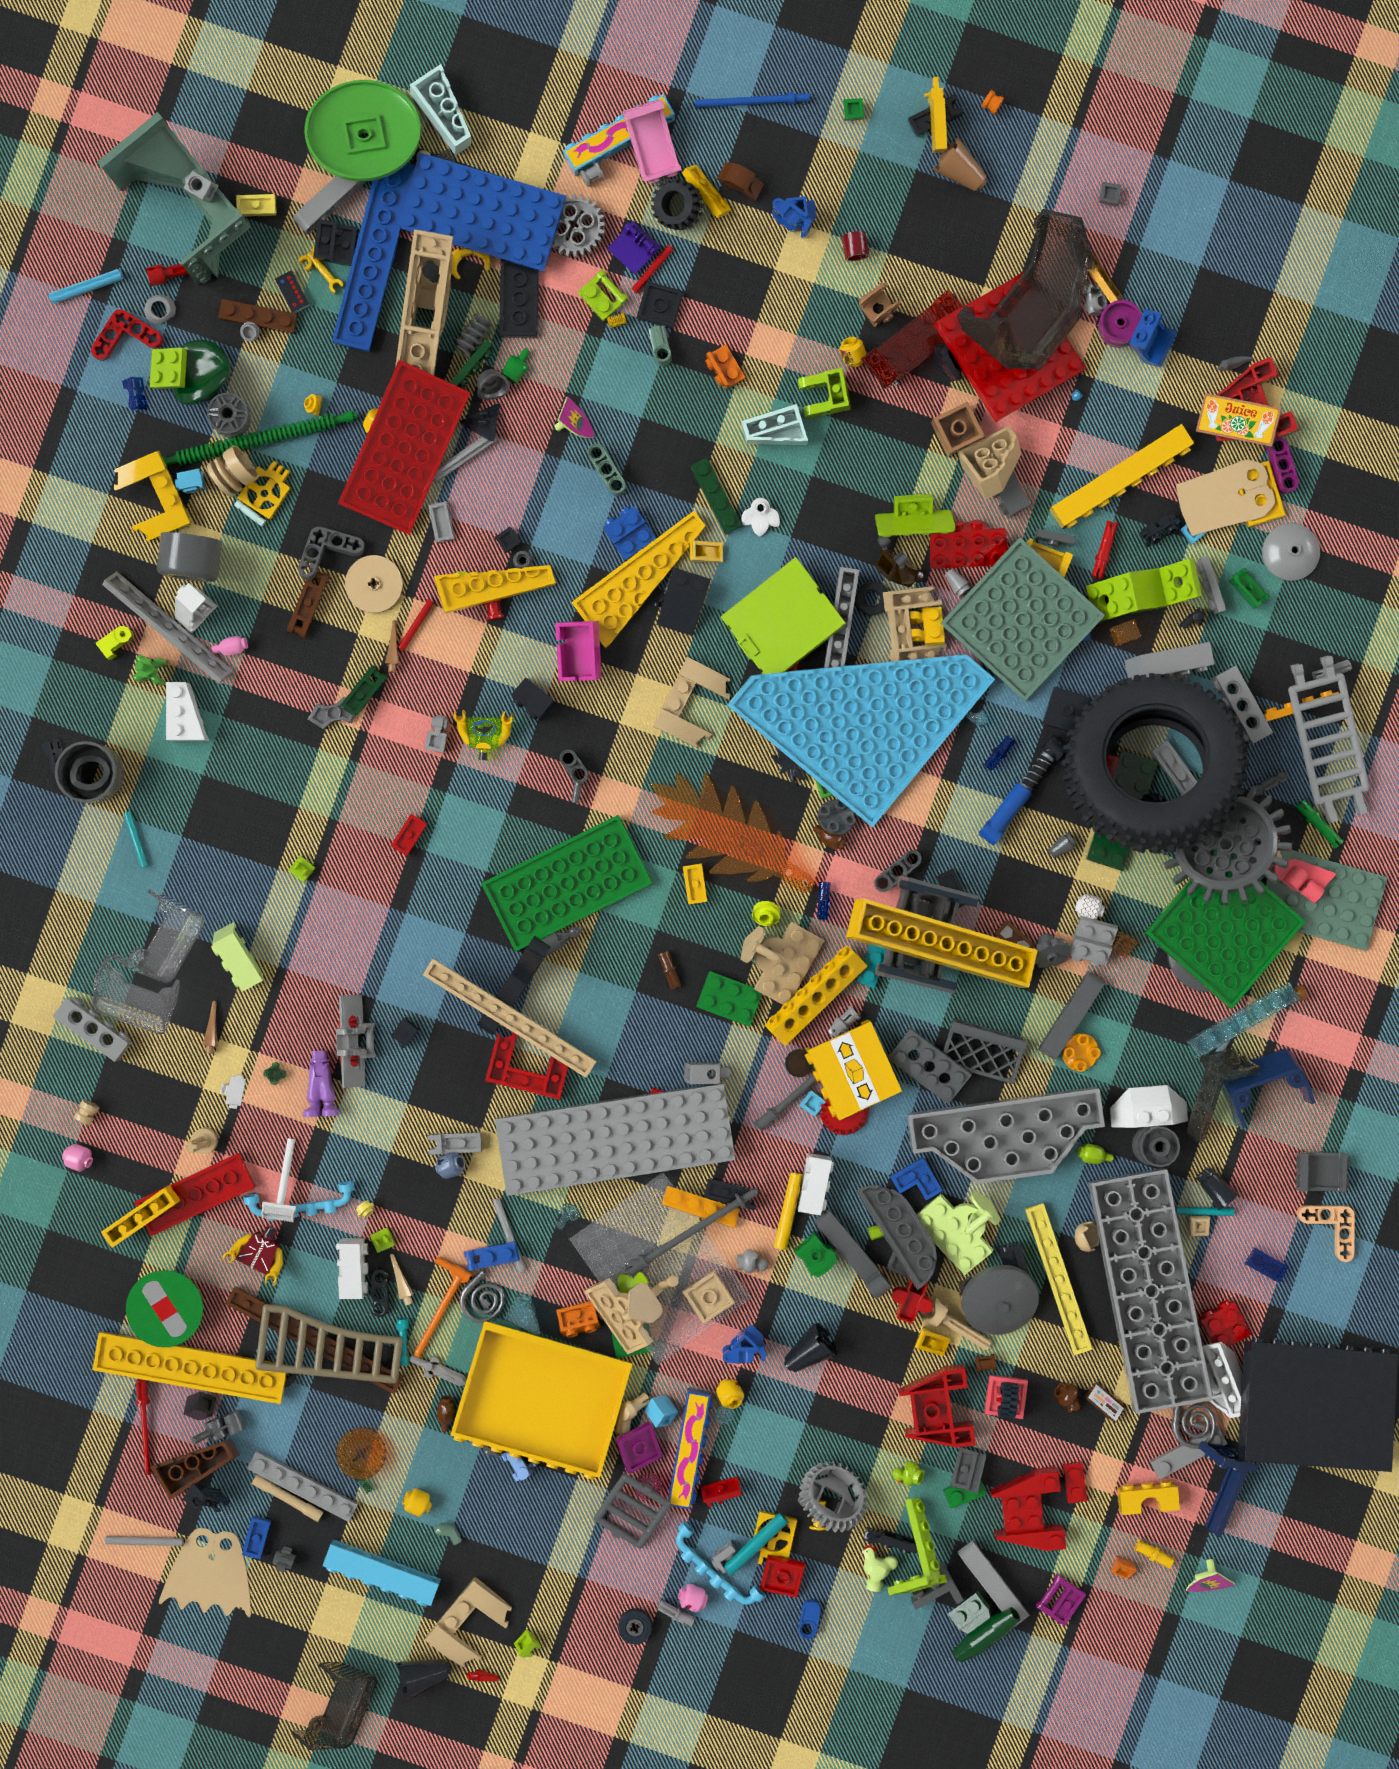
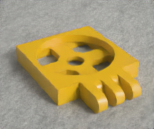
M275 461L271 463L267 471L259 466L256 469L258 478H269L265 486H259L254 481L248 486L245 485L238 496L240 501L269 520L272 519L291 490V487L284 483L290 471L286 469L281 475L284 467L280 465L275 471L274 469L277 466ZM276 483L280 487V498L273 495L272 492ZM250 489L256 492L258 496L253 504L248 499V491ZM262 490L268 491L266 497L261 496ZM266 501H270L274 504V506L269 509H260L262 504Z
M759 1510L754 1536L763 1528L760 1525L764 1521L774 1518L777 1514ZM785 1516L789 1522L787 1525L790 1528V1533L780 1530L778 1535L768 1542L767 1547L763 1546L759 1550L758 1564L762 1565L763 1557L767 1560L768 1554L789 1558L797 1518ZM779 1539L788 1541L784 1548L780 1550L775 1549L776 1541Z

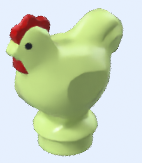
M868 1545L862 1551L864 1554L863 1558L865 1559L864 1570L870 1576V1579L866 1581V1589L873 1592H881L884 1586L881 1580L886 1578L890 1571L897 1567L898 1560L894 1556L886 1558L877 1557L875 1555V1547Z

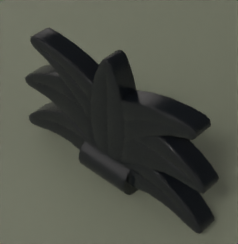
M777 748L779 758L771 755V758L782 766L779 773L787 772L793 785H795L794 776L805 780L801 774V771H805Z

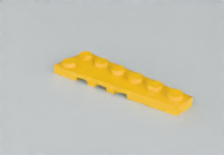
M550 565L434 576L445 614L556 584Z

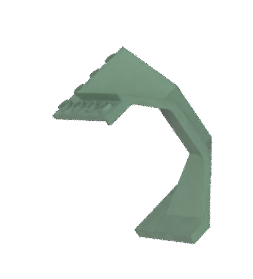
M157 112L98 160L97 163L120 191L131 182L138 180L180 188L190 196L212 225L208 239L181 260L180 264L198 285L200 283L203 284L211 278V274L218 278L220 252L251 226L219 188H217L210 203L184 189L185 179L192 171L210 181L212 180ZM202 182L197 184V190L201 189Z

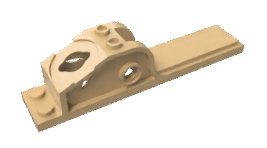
M414 229L396 365L398 360H401L431 375L435 373L438 345L445 326L453 263L451 252L454 236ZM428 260H432L439 267L440 278H438L437 283H431L423 274V267ZM418 307L435 310L431 329L414 326Z

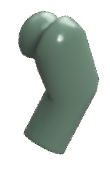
M440 1523L434 1529L435 1534L438 1536H449L453 1545L462 1541L455 1526L452 1524Z

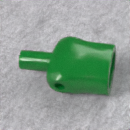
M524 348L519 357L510 356L501 374L517 385L529 369L525 360L530 351Z

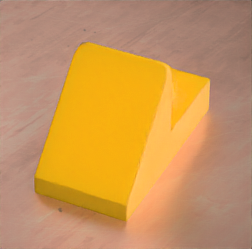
M691 540L690 560L693 563L723 562V543Z
M923 1326L915 1347L944 1356L951 1338L933 1332Z

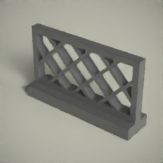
M952 1018L943 1052L947 1054L955 1050L959 1057L955 1061L957 1063L961 1061L962 1064L960 1065L969 1072L1014 1084L1023 1052L1027 1046V1040L1023 1037ZM953 1032L961 1034L964 1041L954 1045L951 1040ZM975 1038L979 1039L983 1046L972 1050L968 1042ZM966 1043L971 1052L961 1057L956 1048ZM992 1044L999 1045L1001 1051L991 1056L987 1047ZM985 1048L989 1057L979 1062L975 1053ZM1011 1049L1018 1050L1017 1058L1010 1061L1005 1052ZM1004 1054L1008 1062L997 1067L994 1058ZM973 1055L977 1064L971 1067L966 1066L963 1060ZM991 1060L996 1069L990 1072L984 1071L981 1065ZM1010 1065L1013 1070L1011 1078L1002 1076L1000 1070Z

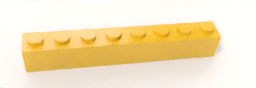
M1181 424L1061 500L1049 510L1061 529L1065 526L1069 529L1078 523L1076 519L1079 517H1088L1094 513L1093 509L1098 505L1100 508L1110 502L1109 498L1115 495L1116 498L1127 492L1125 488L1128 486L1135 487L1142 482L1141 478L1145 475L1150 477L1157 473L1159 466L1164 464L1166 467L1175 461L1174 457L1178 454L1182 457L1190 452V447L1194 442Z

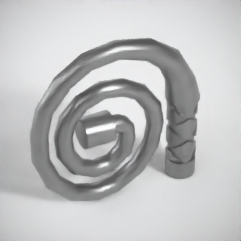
M482 1269L464 1286L459 1298L460 1308L464 1315L471 1321L478 1323L494 1319L501 1312L505 1304V1295L502 1288L492 1283L481 1284L475 1288L471 1295L470 1301L475 1312L482 1315L490 1314L497 1307V1294L490 1290L482 1292L479 1299L481 1304L487 1309L491 1302L486 1298L484 1299V1296L487 1294L493 1296L494 1302L491 1308L481 1310L476 1306V1294L486 1287L495 1288L499 1292V1307L488 1318H475L469 1314L465 1300L471 1290L487 1275Z
M1203 1404L1189 1406L1181 1419L1185 1433L1196 1439L1208 1434L1210 1420L1203 1412L1196 1411L1189 1418L1190 1425L1199 1430H1203L1204 1422L1196 1421L1195 1423L1194 1417L1202 1416L1204 1418L1206 1427L1202 1433L1194 1434L1186 1426V1418L1189 1412L1195 1408H1202L1208 1412L1212 1421L1211 1434L1204 1441L1210 1443L1216 1433L1217 1423L1214 1413ZM1181 1406L1173 1407L1171 1427L1175 1439L1186 1447L1199 1449L1200 1444H1191L1181 1436L1179 1425Z

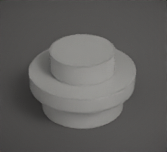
M246 322L241 326L240 334L244 340L251 342L259 337L260 330L255 323Z

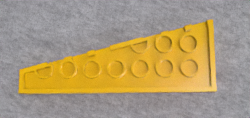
M695 511L691 512L571 602L584 621H599L600 642L605 648L612 643L690 547V541L695 540L706 527Z

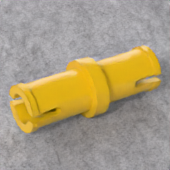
M1141 1539L1137 1541L1135 1551L1149 1557V1560L1152 1562L1156 1561L1168 1569L1171 1568L1174 1557L1165 1554L1157 1546L1153 1547Z

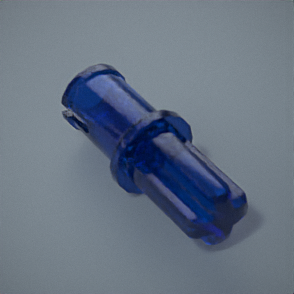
M1006 735L997 748H993L994 752L986 760L984 766L990 771L994 770L1002 758H1006V753L1015 744V741Z
M819 882L818 899H816L818 901L817 919L819 920L828 919L829 902H831L829 899L830 882Z

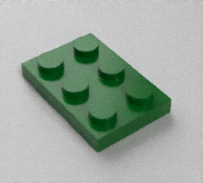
M709 971L696 1007L750 1027L762 993L755 990L752 986Z

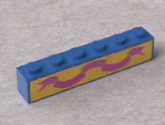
M688 1387L668 1500L672 1503L671 1506L690 1509L691 1503L695 1504L697 1492H694V1486L699 1484L700 1473H697L698 1466H702L704 1454H700L701 1447L706 1446L707 1436L704 1435L705 1428H709L710 1417L707 1414L708 1409H712L714 1398L711 1397V1391Z

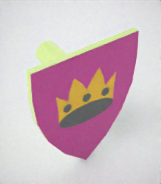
M567 396L557 420L558 423L555 424V429L560 431L565 427L576 436L594 438L595 436L588 419L582 410Z
M1208 1559L1206 1560L1208 1571L1195 1574L1196 1580L1188 1585L1186 1591H1212L1233 1586L1235 1583L1216 1572L1214 1560Z

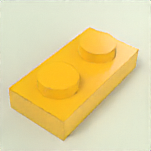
M702 863L683 866L688 904L707 902Z

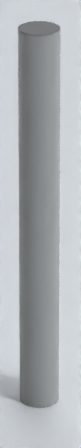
M496 1198L492 1201L507 1242L515 1241L501 1200ZM519 1253L520 1260L516 1261L515 1264L518 1272H522L526 1269Z
M106 1536L105 1544L183 1546V1538Z

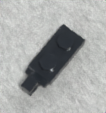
M866 1528L864 1541L871 1544L881 1543L886 1548L895 1547L908 1554L911 1552L917 1553L914 1538L883 1529Z

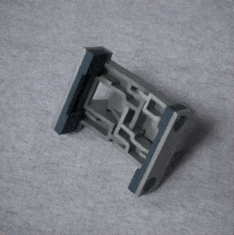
M904 876L899 877L897 887L902 889L896 908L932 918L934 907H936L933 919L952 925L954 924L959 904L977 907L979 900L978 895ZM920 899L927 900L929 903L922 902ZM888 949L885 950L883 964L877 963L875 974L951 994H955L957 987L956 982L941 979L943 965L925 960L920 964L922 959ZM904 962L911 963V964H915V965H913V966L906 965V964H904Z

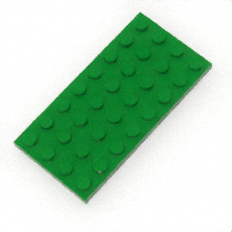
M616 815L482 882L481 885L516 952L528 946L534 936L542 939L652 884V881L619 815Z

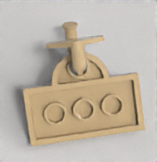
M790 922L782 938L772 936L763 939L766 930L758 926L745 938L740 958L748 963L754 956L757 967L763 971L754 989L782 1005L793 998L825 941L793 922Z
M671 1275L651 1289L647 1284L639 1283L628 1294L620 1293L614 1282L607 1278L588 1287L584 1292L627 1354H630L653 1342L648 1331L642 1325L644 1323H653L661 1316L662 1306L656 1296L666 1288L677 1286L678 1278Z

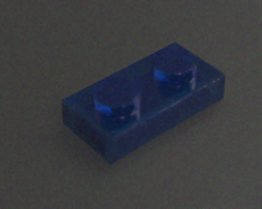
M1253 1247L1244 1263L1278 1283L1281 1282L1289 1266Z

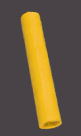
M790 1172L774 1243L775 1248L787 1250L803 1174Z

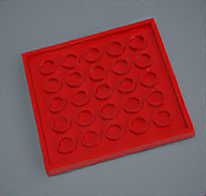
M1026 272L936 321L934 324L995 423L1087 369Z

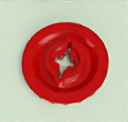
M824 1097L822 1098L826 1103L820 1104V1107H822L819 1111L820 1117L825 1127L831 1132L838 1135H849L862 1129L864 1124H866L869 1117V1107L842 1120H838L836 1116L832 1117L828 1107L831 1106L829 1100H825Z

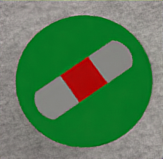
M161 1270L143 1276L132 1287L126 1302V1316L132 1331L142 1341L156 1347H173L188 1340L196 1332L203 1315V1301L198 1288L188 1277L175 1271Z

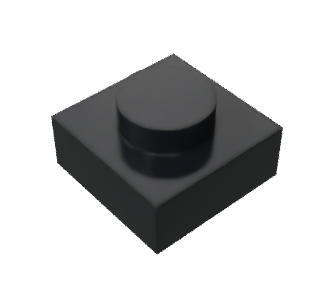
M510 526L495 536V539L506 554L522 543Z

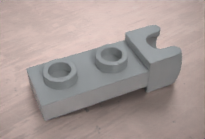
M481 1132L429 1134L427 1136L428 1140H434L437 1143L436 1148H431L428 1151L429 1155L447 1154L450 1152H482Z

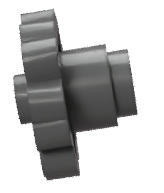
M1052 934L1041 935L1036 946L1038 951L1035 964L1039 968H1049L1051 965L1058 966L1060 963L1065 962V958L1070 956L1071 949L1069 944L1065 943L1064 939L1053 937Z

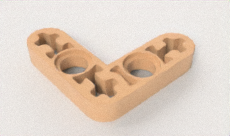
M1303 1205L1298 1208L1297 1218L1303 1223L1335 1224V1256L1342 1262H1349L1353 1259L1354 1211L1350 1207L1345 1205ZM1307 1209L1310 1213H1316V1217L1307 1216V1219H1305L1302 1213H1305ZM1324 1209L1330 1211V1217L1326 1220H1323L1320 1215ZM1344 1210L1349 1213V1216L1345 1217V1222L1349 1223V1226L1340 1225V1222L1344 1223V1218L1340 1216V1213H1344ZM1344 1228L1349 1230V1236L1346 1239L1340 1237V1231ZM1340 1242H1349V1245L1345 1244V1250L1349 1251L1345 1258L1340 1254V1252L1344 1251V1245L1340 1244Z

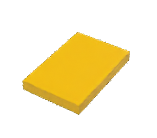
M1269 461L1262 462L1261 464L1264 465L1268 474L1266 485L1273 490L1275 504L1264 517L1246 521L1248 527L1286 516ZM1250 469L1247 472V478L1250 481L1258 479L1259 473L1256 469ZM1239 489V495H1245V490ZM1263 494L1256 495L1254 499L1258 506H1263L1267 502V498Z

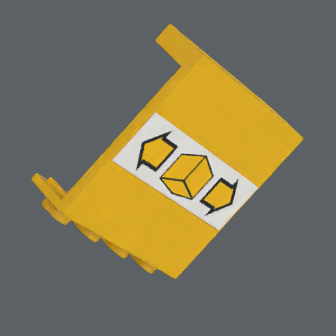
M870 1020L861 1022V1026L811 1049L805 1048L807 1054H805L806 1060L809 1065L813 1064L815 1069L812 1072L815 1080L822 1084L823 1088L820 1091L824 1099H828L831 1104L828 1107L832 1117L836 1116L838 1120H842L902 1092Z

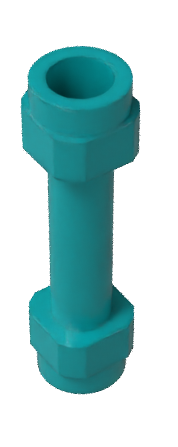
M398 1318L396 1323L399 1337L403 1340L400 1366L409 1365L406 1330L409 1328L408 1318Z

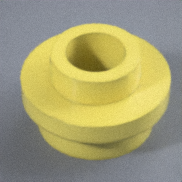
M368 1200L360 1204L356 1209L358 1217L364 1216V1218L370 1216L374 1211V1204Z

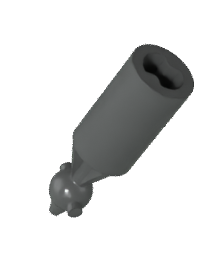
M571 927L569 932H554L542 938V941L551 946L547 955L563 948L571 937L577 938L583 927Z

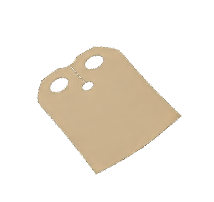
M1242 460L1214 472L1176 484L1181 512L1191 535L1194 536L1225 526L1264 517L1275 504L1273 490L1266 485L1268 474L1264 465L1252 460ZM1250 469L1258 471L1259 477L1257 480L1250 481L1247 478V472ZM1239 489H1244L1245 495H1239ZM1256 495H1265L1267 498L1266 504L1258 506L1254 500Z

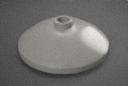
M1296 523L1283 524L1273 529L1266 537L1262 547V558L1266 568L1272 575L1281 580L1296 581L1308 576L1316 568L1320 558V546L1316 536L1307 527ZM1292 547L1297 549L1296 554L1292 552Z

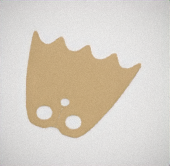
M195 1529L186 1540L172 1566L160 1596L159 1604H162L169 1597H174L181 1610L188 1603L196 1601L199 1603L203 1613L207 1612L212 1605L217 1604L221 1606L226 1616L235 1607H241L246 1615L250 1617L251 1606L248 1577L242 1548L237 1536L232 1532L222 1531L215 1534L209 1529ZM205 1535L208 1538V1544L205 1547L197 1545L196 1539L198 1536ZM224 1538L230 1539L232 1542V1547L226 1551L220 1547V1542ZM209 1554H215V1559L210 1560Z

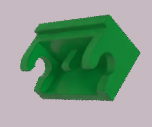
M1242 568L1228 580L1253 609L1259 607L1264 600L1270 597L1249 575L1245 568Z

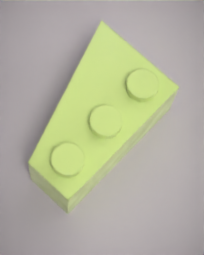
M233 922L214 932L213 945L211 947L215 955H220L223 961L221 963L226 972L230 971L232 974L234 985L237 988L240 987L243 992L263 981V973L252 953L250 954L244 944L246 942L243 938L240 939L235 931L237 926Z

